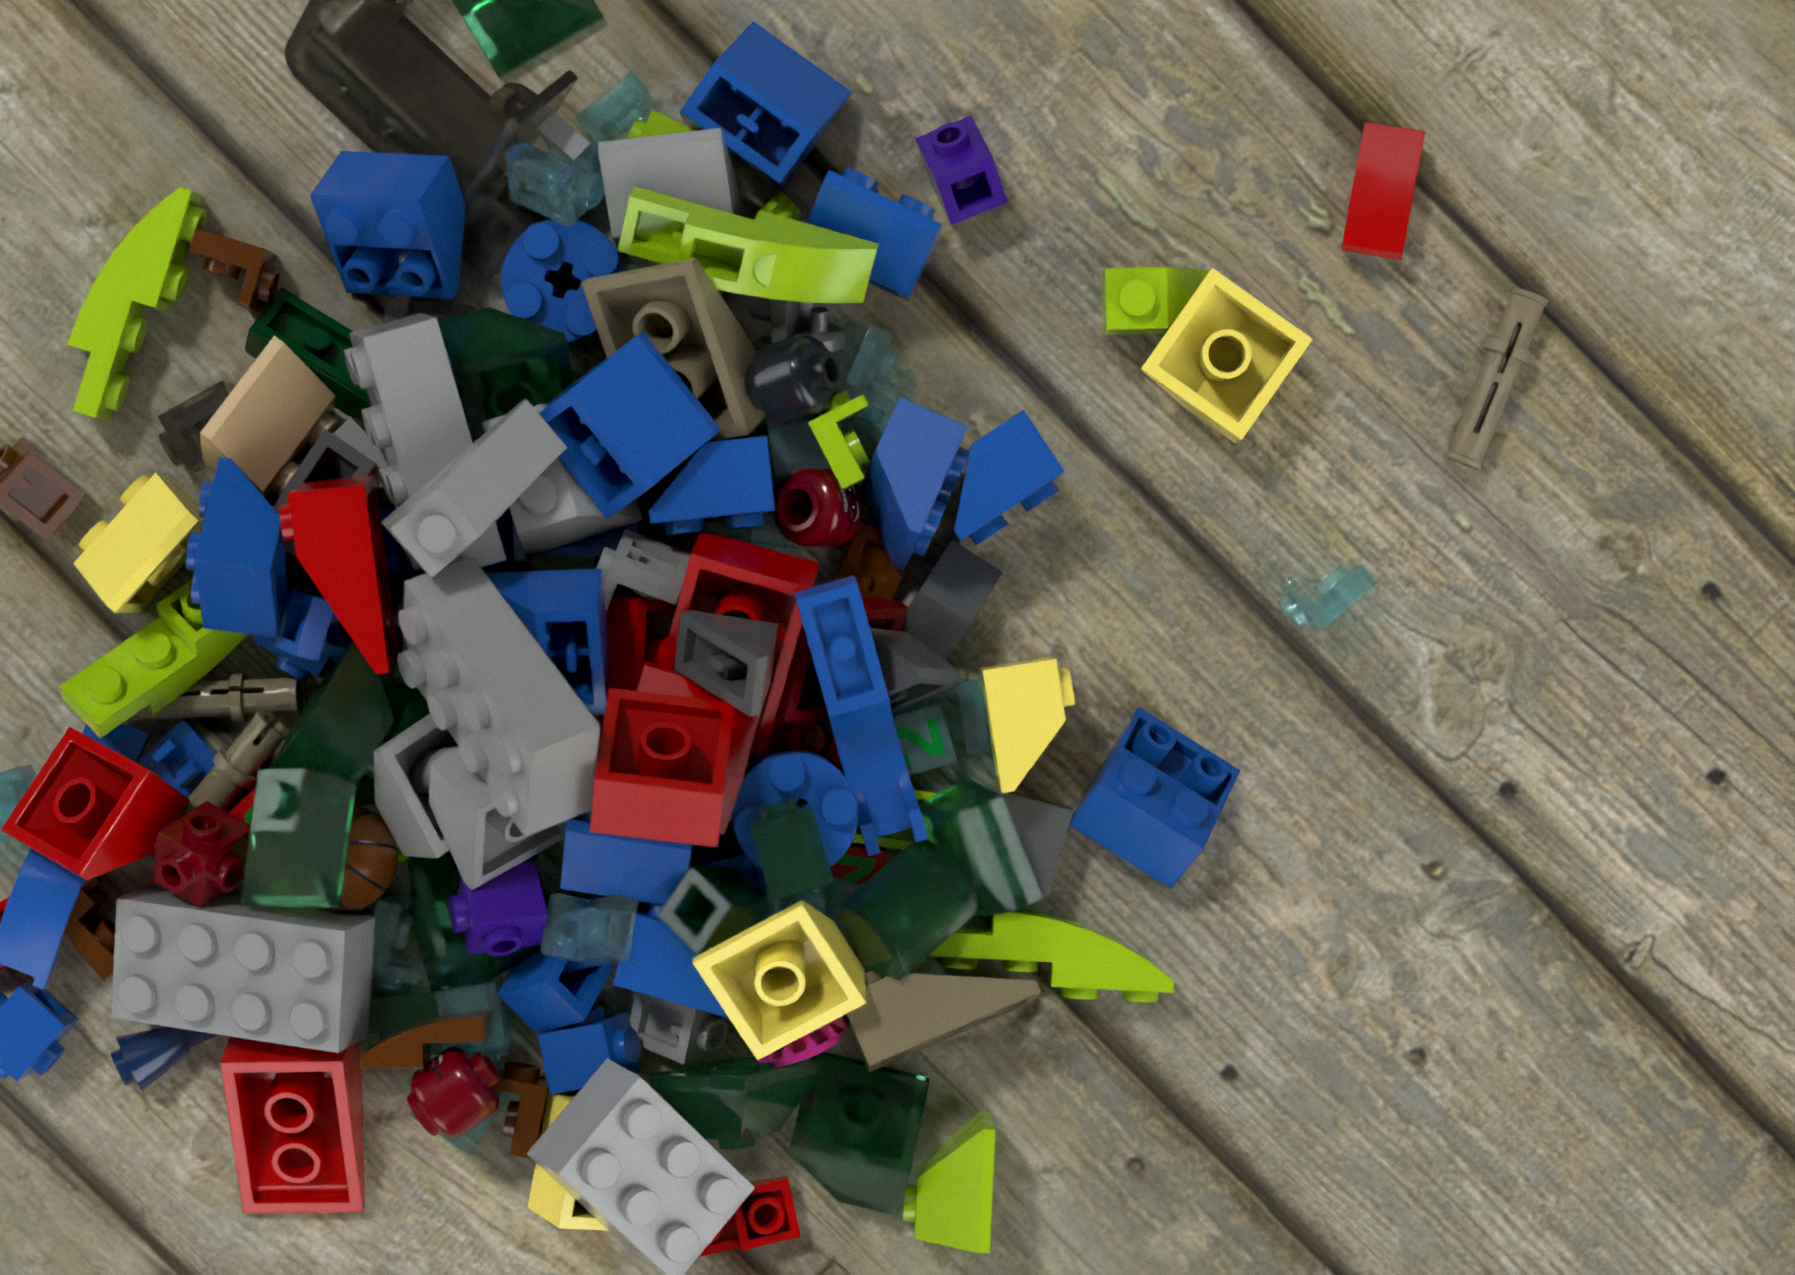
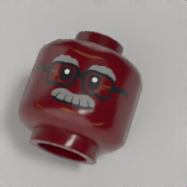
M799 469L785 477L775 494L776 512H774V519L779 531L788 541L802 547L827 548L840 546L854 536L860 527L864 515L863 497L858 485L856 484L842 490L832 469Z
M451 1046L427 1062L423 1068H419L413 1073L410 1084L412 1093L407 1096V1102L416 1119L431 1135L437 1136L442 1133L449 1138H459L498 1110L500 1098L496 1085L502 1081V1076L494 1062L485 1052L479 1051L473 1055L461 1046Z

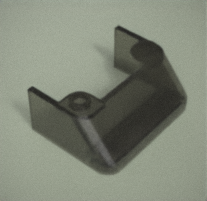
M309 0L285 46L286 63L293 76L373 152L449 156L466 205L465 212L475 205L540 136L537 128L554 112L558 111L578 80V77L569 69L538 95L522 84L511 82L503 85L491 97L406 17L413 0Z

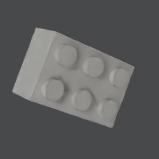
M608 1058L526 1153L642 1262L662 1275H684L755 1189L742 1174L640 1076Z

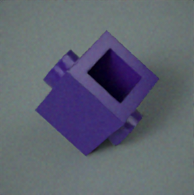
M972 115L954 123L944 124L930 133L915 138L930 183L951 226L1008 203L993 156Z
M535 861L520 863L474 890H471L464 883L461 876L458 895L450 896L449 911L453 931L455 933L464 932L468 955L487 952L490 955L501 956L513 953L521 947L540 945L542 943L548 914Z

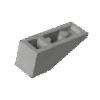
M524 399L381 523L416 564L432 578L479 538L558 458L567 446L528 400Z

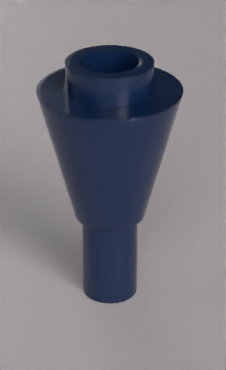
M161 1027L117 1036L120 1049L110 1054L124 1084L127 1086L136 1081L141 1091H144L190 1053V1048L217 1036V1034Z

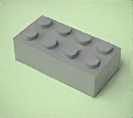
M422 313L351 332L349 335L353 347L344 350L345 361L354 386L359 385L361 389H366L371 407L362 409L361 414L371 445L376 444L379 450L383 449L388 467L379 469V476L389 505L394 504L396 509L473 444L437 317ZM496 522L447 565L471 556L480 567L506 560ZM400 545L406 563H411L414 570L419 569L425 574Z
M471 556L447 565L432 578L425 573L406 580L404 585V609L399 611V623L403 632V648L397 657L400 673L406 684L410 688L417 687L426 699L431 717L440 730L447 729L457 742L461 758L467 769L471 773L478 772L488 785L491 798L498 812L503 817L510 816L524 837H527L592 810L600 725L475 559Z
M150 884L117 898L111 1018L339 1053L366 1038L369 1034L375 916L223 894L204 907L199 908L163 886Z

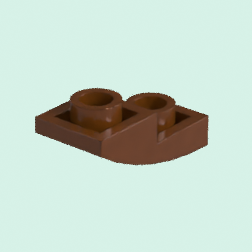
M99 875L85 881L71 913L66 932L87 963L103 980H106L113 976L115 923L105 917H101L98 920L93 915L109 898L99 887L102 883V878Z

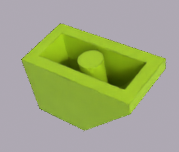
M1176 267L1105 268L1100 275L1102 335L1165 334L1210 270Z

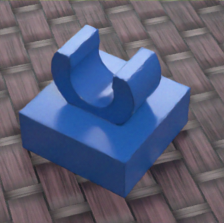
M291 587L279 635L275 640L274 647L294 656L316 662L319 661L321 653L331 657L342 656L345 648L328 642L326 639L329 625L336 621L340 622V620L324 597Z
M183 719L139 759V762L188 798L201 780L215 766L213 757L218 751L189 719Z

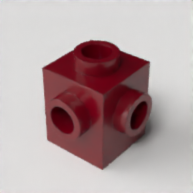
M208 801L202 803L176 821L169 822L158 832L154 843L156 855L153 881L199 908L204 907L221 894L232 891L239 882L249 876L255 827Z

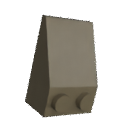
M697 258L587 278L581 283L606 357L643 331L721 428L707 442L749 435L766 416L763 411L757 409L751 402L746 387V373L757 351Z
M879 968L865 973L866 1004L845 1015L850 1025L849 1030L867 1072L870 1073L1032 1003L1041 991L1036 980L900 972L884 978Z

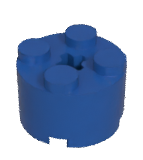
M563 218L532 224L512 244L503 263L501 287L507 309L523 328L538 339L552 345L576 347L598 339L600 336L582 284L578 291L567 290L564 298H558L559 291L551 282L555 275L563 276L568 268L572 269V275L580 283L587 278L627 271L617 249L601 231L582 221Z
M783 749L759 757L748 765L731 814V823L742 850L757 866L781 877L810 878L833 866L848 850L857 828L858 803L847 779L825 757L805 749ZM799 798L805 799L803 809L808 815L807 820L803 824L793 821L789 827L783 826L784 816L778 809L779 805L783 801L793 805Z

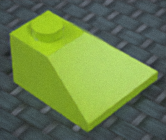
M979 1111L917 1167L916 1185L904 1184L903 1221L914 1222V1237L916 1240L974 1253L990 1254L996 1134L992 1111Z

